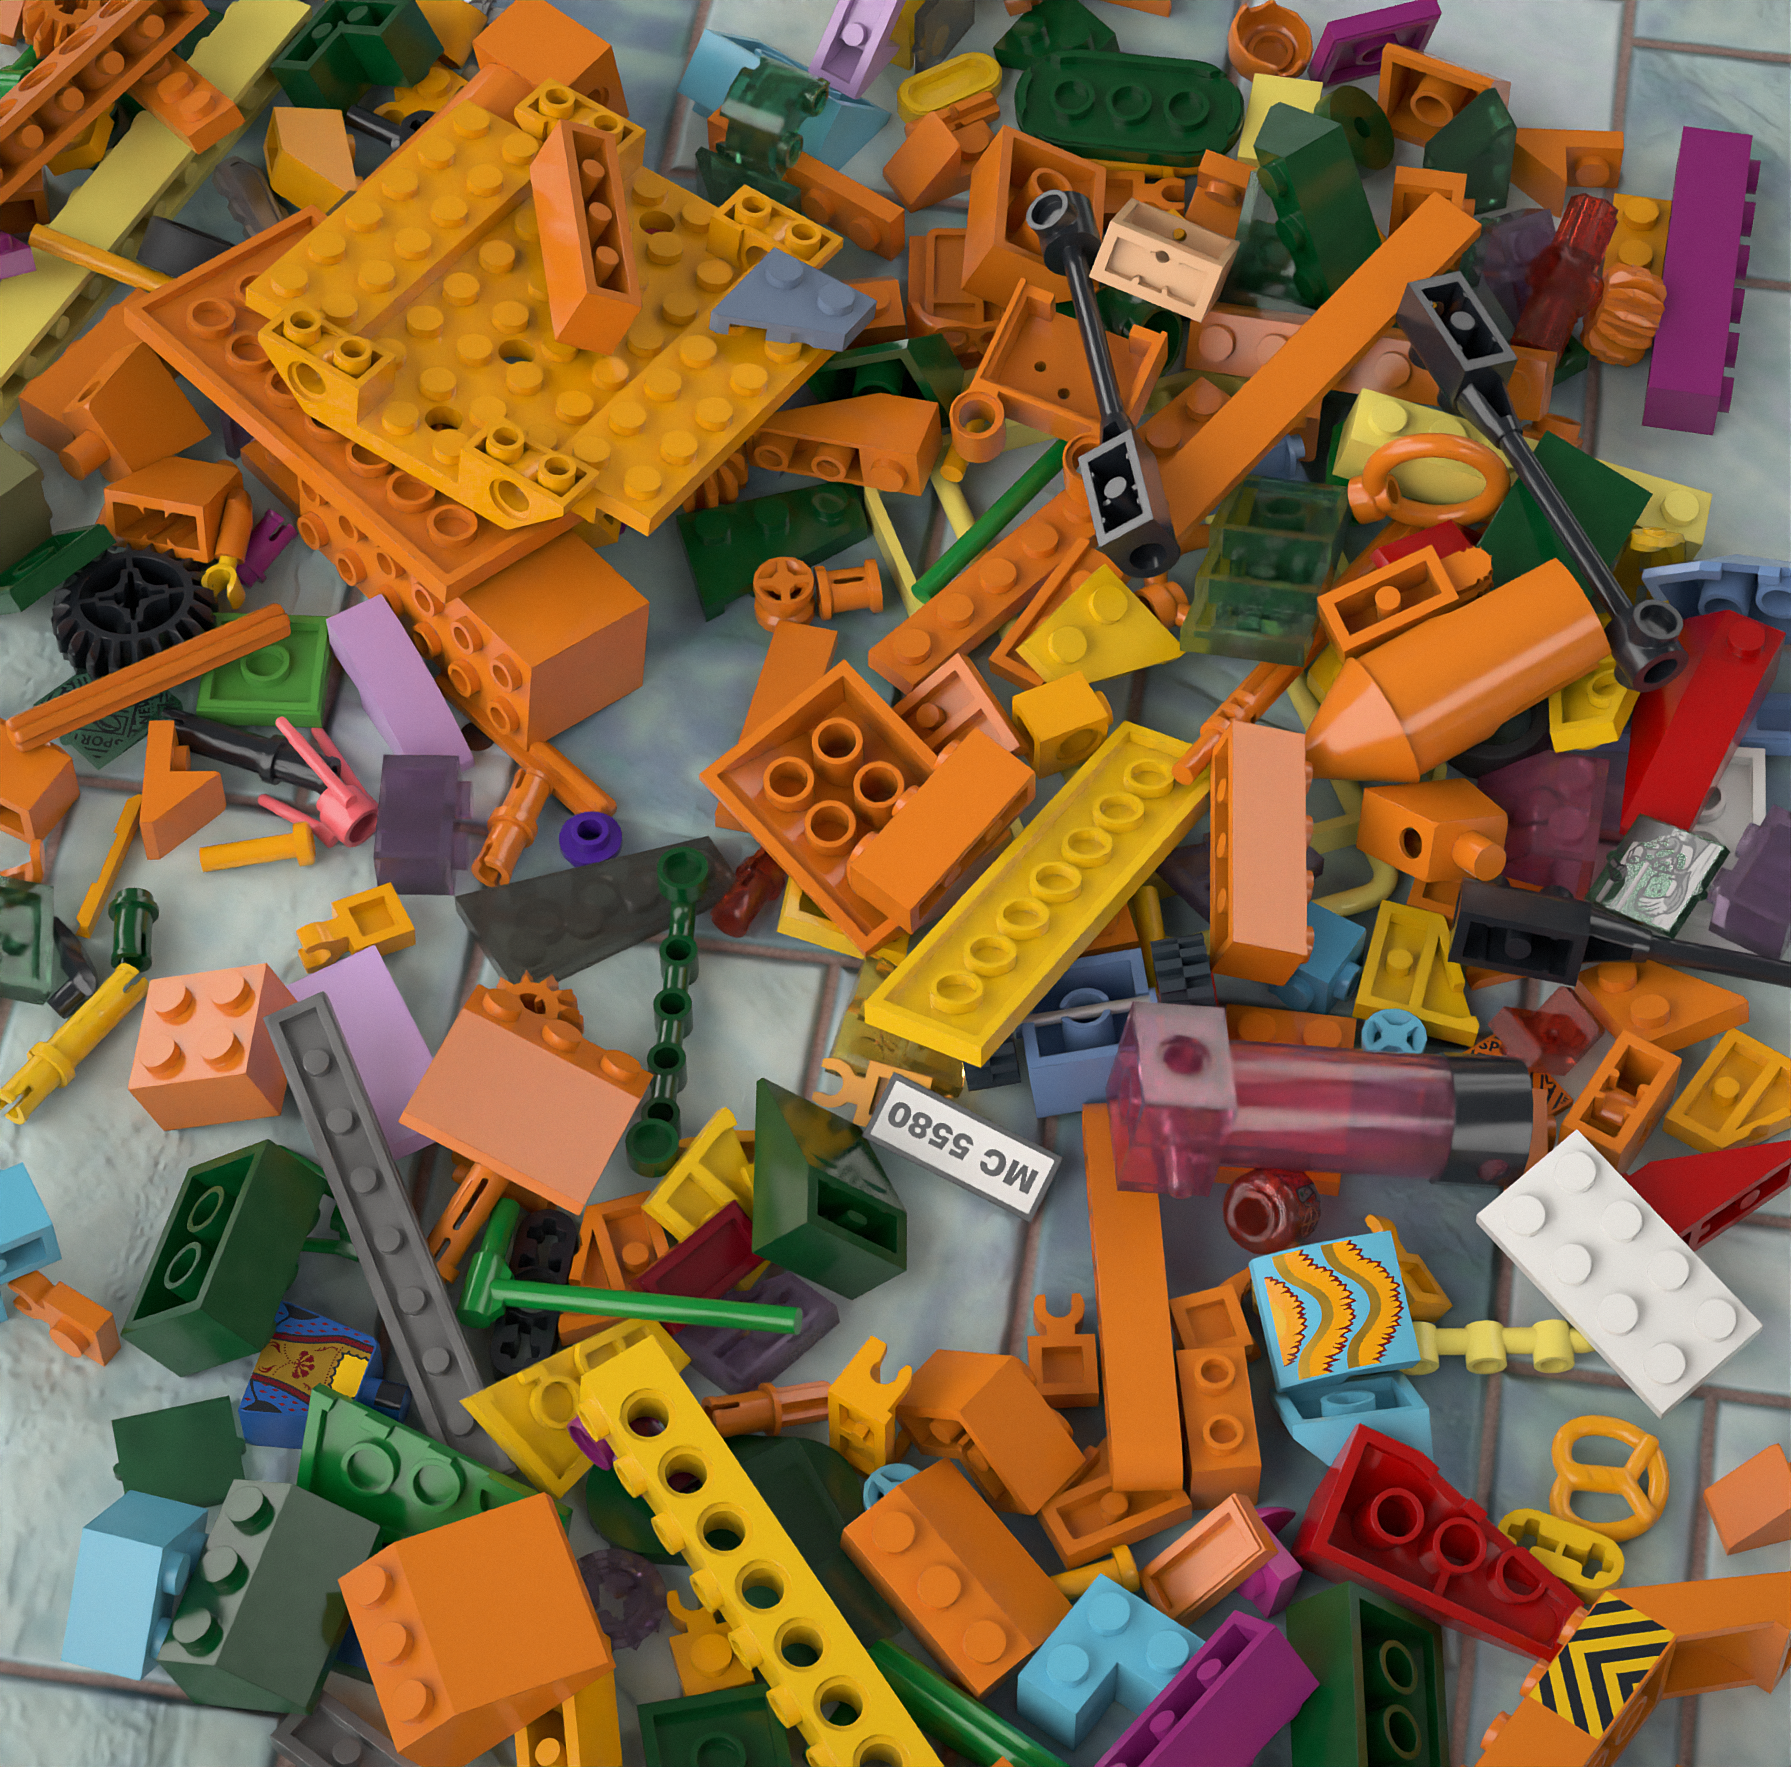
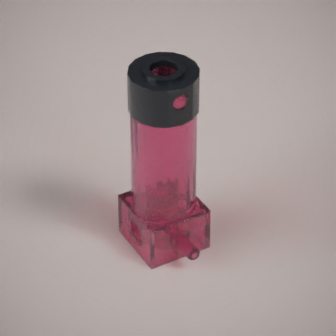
M1133 1001L1105 1087L1117 1191L1170 1194L1177 1199H1186L1190 1196L1209 1197L1219 1166L1426 1180L1436 1185L1507 1189L1524 1173L1533 1131L1531 1078L1526 1063L1520 1057L1455 1052L1423 1054L1230 1040L1228 1038L1225 1009L1219 1007Z

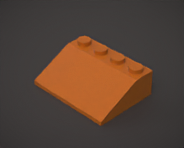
M843 659L699 774V780L819 909L846 935L847 939L865 958L908 933L852 890L850 856L856 845L866 834L871 831L879 834L893 818L892 810L896 802L909 787L916 785L920 788L935 772L933 766L937 756L853 667ZM1008 830L1001 835L921 926L948 912L1012 843V835Z

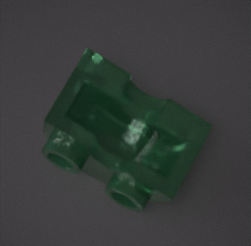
M764 55L760 56V65L755 70L744 66L729 87L719 115L729 119L725 141L716 143V151L720 161L780 184L787 168L793 167L802 153L804 140L803 136L798 134L800 126L806 118L817 117L821 114L828 100L830 82L820 76Z

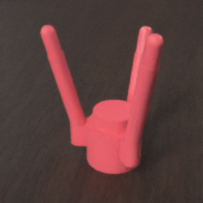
M285 717L277 718V728L328 788L321 794L316 804V808L320 812V821L267 794L259 795L258 803L291 823L307 821L311 826L313 834L328 848L333 847L339 840L349 848L356 847L365 842L377 830L382 821L381 806L366 792L323 727L311 728V733L325 756H333L340 759L341 780Z

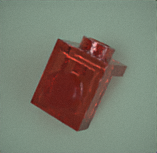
M1566 986L1558 987L1538 1010L1504 1006L1487 1024L1502 1042L1499 1049L1503 1056L1520 1057L1526 1063L1528 1072L1566 1076L1605 1033V1028L1576 992L1571 987Z

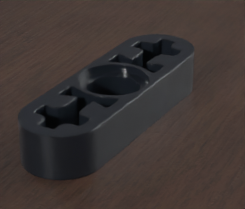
M542 1209L529 1214L522 1220L516 1233L509 1263V1269L513 1273L515 1280L569 1285V1275L573 1259L579 1250L577 1231L572 1219L561 1211ZM546 1235L557 1236L558 1242L553 1243L550 1247L548 1268L539 1266L537 1244H542ZM507 1306L505 1314L496 1319L490 1345L492 1373L496 1382L556 1354L559 1343L558 1322L560 1314L564 1312L543 1310L537 1313H529L518 1307ZM521 1333L530 1335L532 1358H527L523 1367L511 1366V1359H515L519 1354Z

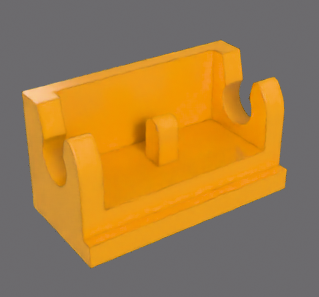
M873 1335L869 1337L828 1389L829 1447L840 1453L849 1462L855 1473L866 1480L871 1473L880 1467L900 1463L912 1445V1441L903 1429L898 1432V1437L895 1440V1407L911 1387L912 1368L910 1365L904 1366L898 1371L897 1378L893 1382L881 1384L880 1366L887 1353V1344Z

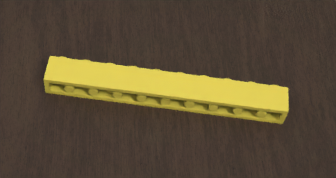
M239 0L231 3L225 12L223 20L208 37H204L198 42L193 55L186 63L232 100L246 122L198 155L147 110L139 112L134 118L130 130L114 148H110L105 152L103 160L100 161L97 169L82 186H77L72 191L64 208L50 224L44 226L137 263L136 256L151 217L159 216L173 220L213 172L215 166L222 161L280 91L282 86L269 66L313 18L311 6L298 0ZM32 246L36 271L1 280L0 427L20 405L18 395L23 392L28 382L34 377L42 375L54 364L121 283L120 281Z

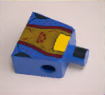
M281 1301L274 1318L276 1321L275 1333L259 1355L238 1409L245 1443L255 1446L302 1450L311 1391L319 1383L404 1424L410 1409L412 1391L408 1385L383 1380L384 1367L380 1343L372 1336L295 1304Z

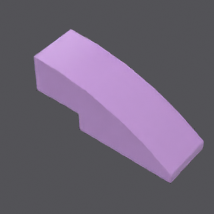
M382 594L326 619L330 648L359 690L362 708L420 792L475 766L474 757L440 689Z

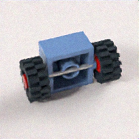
M1203 933L1150 942L1158 989L1157 994L1155 987L1148 988L1141 948L1077 958L1014 1030L1016 1038H1023L1037 1118L1082 1111V1104L1138 1102L1167 1097L1153 1017L1160 1015L1159 1006L1161 1007L1170 1058L1222 1049L1217 1012L1219 1010L1213 972L1210 971ZM1013 1032L981 1068L963 1061L969 1092L1021 1083Z

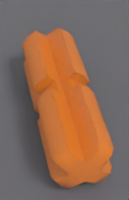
M991 91L981 92L948 106L949 111L946 108L935 111L951 132L980 120H984L986 124L998 120L1001 114L997 100ZM925 116L908 122L904 126L906 138L910 136Z

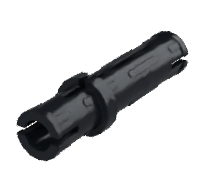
M172 705L166 706L161 712L164 717L175 721L179 746L188 745L192 753L257 773L262 778L261 781L271 785H278L282 781L317 792L320 795L328 788L283 735L275 734L268 738L180 710ZM318 753L336 776L340 778V759Z

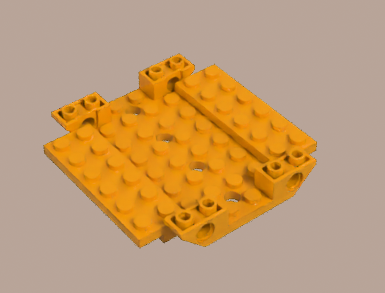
M551 77L545 80L515 107L514 117L522 130L475 103L464 99L246 287L245 305L271 320L258 331V341L306 414L502 528L509 530L562 517L571 510L593 524L607 513L648 537L837 352L813 348L811 345L802 342L787 344L765 340L767 329L730 324L728 335L716 333L709 329L711 311L774 247L820 270L843 247L844 238L746 184L720 207L709 203L642 166L646 130ZM560 118L611 132L615 135L643 307L611 356L555 342L529 168ZM656 228L661 229L663 231L651 235L646 233L644 230ZM507 357H520L527 361L509 364L503 359ZM448 424L456 429H445L437 432L431 429L430 426Z

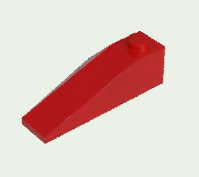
M1729 609L1682 619L1683 628L1678 640L1689 655L1687 666L1677 678L1667 685L1651 692H1640L1633 707L1619 834L1627 837L1640 816L1689 835L1691 834L1776 679L1786 632ZM1658 836L1650 842L1641 843L1655 848L1663 836ZM1669 839L1661 842V844L1667 847ZM1673 849L1662 850V852L1669 855L1675 853Z
M1361 1423L1357 1424L1311 1497L1289 1552L1303 1569L1337 1585L1350 1580L1434 1623L1536 1662L1543 1658L1551 1663L1563 1647V1645L1558 1643V1639L1565 1624L1578 1607L1584 1608L1585 1603L1525 1547H1517L1486 1518L1488 1513L1472 1498L1466 1499L1438 1473L1440 1468L1423 1452Z

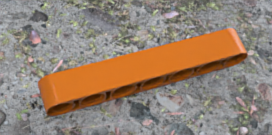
M1149 1101L1082 1104L1083 1154L1112 1492L1182 1489V1440Z

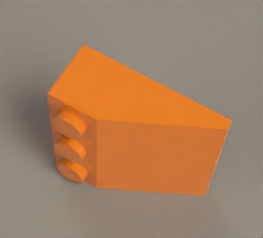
M478 983L461 1009L398 1122L579 1216L654 1075L642 1069L640 1063L629 1054L614 1049L605 1050L584 1039L581 1032L573 1025L559 1019L548 1020L525 1008L521 1000L512 993L498 988L488 989Z
M545 1492L396 1541L338 1579L398 1754L422 1767L465 1766L616 1668L554 1501Z

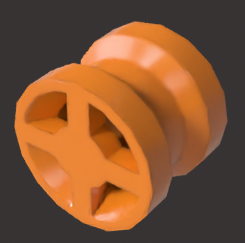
M793 557L769 559L759 566L753 580V591L755 594L754 614L757 622L765 630L772 633L775 631L778 620L809 625L815 613V599L813 597L814 576L811 568L803 561Z

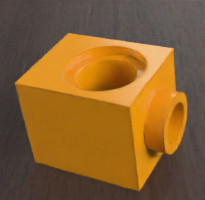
M1081 671L1012 696V722L1031 749L1024 756L1039 780L1086 762L1107 740L1108 727L1113 725V714L1107 698L1100 690L1093 692Z

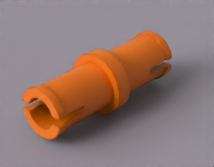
M523 768L519 769L514 776L512 786L502 806L496 807L492 811L487 821L489 834L471 867L474 877L481 883L493 888H497L499 883L502 887H506L512 878V872L523 849L530 847L534 843L538 834L536 821L554 786L552 780L542 771L527 768L525 772Z

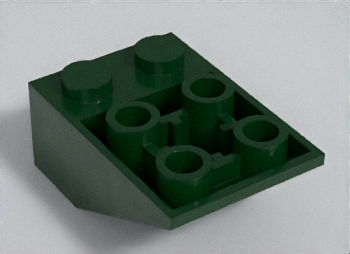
M761 1078L756 1081L752 1253L850 1300H854L907 1271V1212L869 1141L862 1137L864 1133L862 1128L765 1078Z

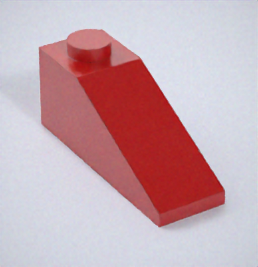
M1791 1140L1651 1161L1630 1176L1626 1172L1620 1173V1175L1695 1252L1791 1186Z

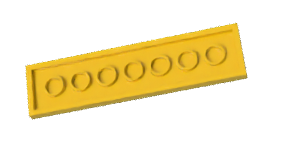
M1124 720L865 1001V1023L981 1068L1210 809V764L1191 785L1179 783L1172 775V767L1193 744Z

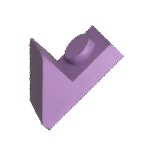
M838 0L806 74L854 100L859 99L900 48L899 44L889 38L906 0Z

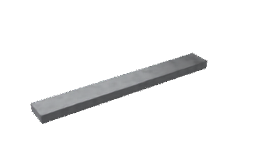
M322 991L263 1017L430 1438L512 1479L522 1475L515 1463L459 1402L486 1388V1385L329 997Z

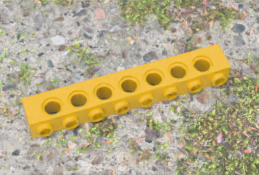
M648 1336L582 1375L579 1398L581 1403L576 1405V1411L583 1426L596 1442L605 1438L618 1458L613 1462V1465L622 1485L633 1498L641 1494L656 1515L651 1518V1523L660 1542L671 1555L680 1551L694 1573L689 1576V1580L700 1602L709 1612H713L716 1609L720 1610L733 1630L728 1633V1640L736 1656L746 1669L751 1670L756 1666L772 1688L766 1692V1695L774 1713L786 1728L790 1729L796 1725L811 1748L805 1752L810 1766L861 1767L870 1760H883L893 1767H944L654 1336ZM640 1417H652L659 1420L664 1425L665 1430L657 1436L643 1437L636 1434L629 1424ZM685 1472L698 1477L703 1487L694 1493L682 1494L673 1490L668 1485L667 1480L674 1474ZM727 1529L734 1532L742 1543L733 1550L719 1551L712 1548L704 1537L713 1530ZM754 1586H765L776 1592L780 1602L771 1608L759 1609L750 1605L745 1600L743 1593ZM802 1643L813 1648L819 1660L808 1667H797L790 1664L784 1658L781 1651L791 1644ZM842 1701L854 1708L858 1719L850 1725L837 1726L824 1718L821 1708L827 1703Z

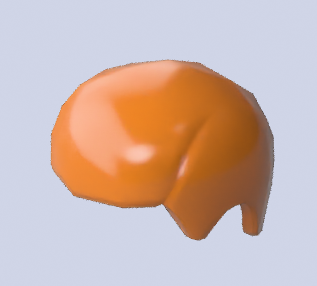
M1268 0L1264 4L1252 8L1247 3L1243 4L1239 8L1227 35L1229 60L1238 73L1252 83L1255 73L1296 79L1305 72L1314 51L1309 26L1297 12L1280 5L1278 6L1274 0Z

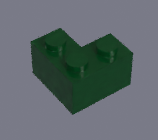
M328 0L269 67L295 108L341 110L343 119H345L350 107L353 104L358 105L359 100L372 85L413 88L414 85L420 83L428 75L432 64L444 52V48L415 0Z

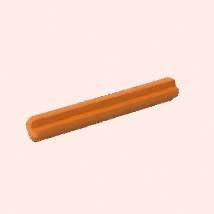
M442 668L441 673L434 681L443 697L524 770L527 771V768H534L545 773L554 785L551 794L575 815L583 812H600L610 817L616 813L617 806L615 800L548 741L542 742L538 740L530 745V750L526 752L509 735H503L497 731L491 723L488 714L470 697L462 696L451 683L448 671Z

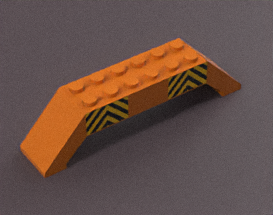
M1791 1571L1604 1590L1590 1611L1580 1606L1571 1615L1558 1639V1643L1563 1645V1647L1552 1662L1549 1663L1541 1658L1533 1666L1519 1692V1695L1524 1697V1700L1512 1716L1505 1711H1501L1493 1720L1480 1744V1748L1485 1750V1752L1474 1767H1613L1661 1700L1756 1685L1771 1694L1791 1666Z

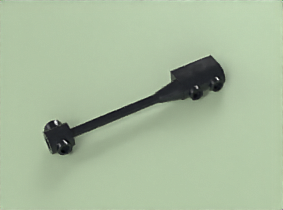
M1050 190L1044 192L1032 202L1027 211L1026 221L1038 235L1046 267L1055 274L1067 277L1102 419L1100 422L1099 446L1078 457L1098 545L1124 574L1134 578H1152L1170 570L1178 562L1181 549L1177 543L1169 511V502L1166 499L1156 457L1142 441L1130 417L1125 413L1093 281L1089 277L1090 270L1093 268L1102 244L1090 200L1081 193Z
M1460 271L1408 282L1396 313V322L1411 344L1408 351L1410 361L1418 368L1428 370L1439 387L1436 398L1442 409L1452 414L1464 416L1497 449L1503 451L1612 619L1604 628V632L1609 642L1611 655L1617 663L1614 668V676L1617 682L1627 689L1641 693L1651 692L1667 685L1682 673L1689 661L1688 653L1678 640L1683 628L1682 617L1673 606L1660 600H1645L1639 604L1632 605L1523 438V430L1507 389L1518 361L1515 353ZM1433 302H1438L1437 306L1433 308Z
M1499 874L1490 881L1463 877L1459 887L1451 927L1448 962L1576 987L1582 963H1646L1647 960L1791 988L1790 961L1654 935L1651 930L1592 907L1591 902L1574 899L1573 894L1567 888L1559 885L1546 886L1539 892L1511 887L1509 881Z

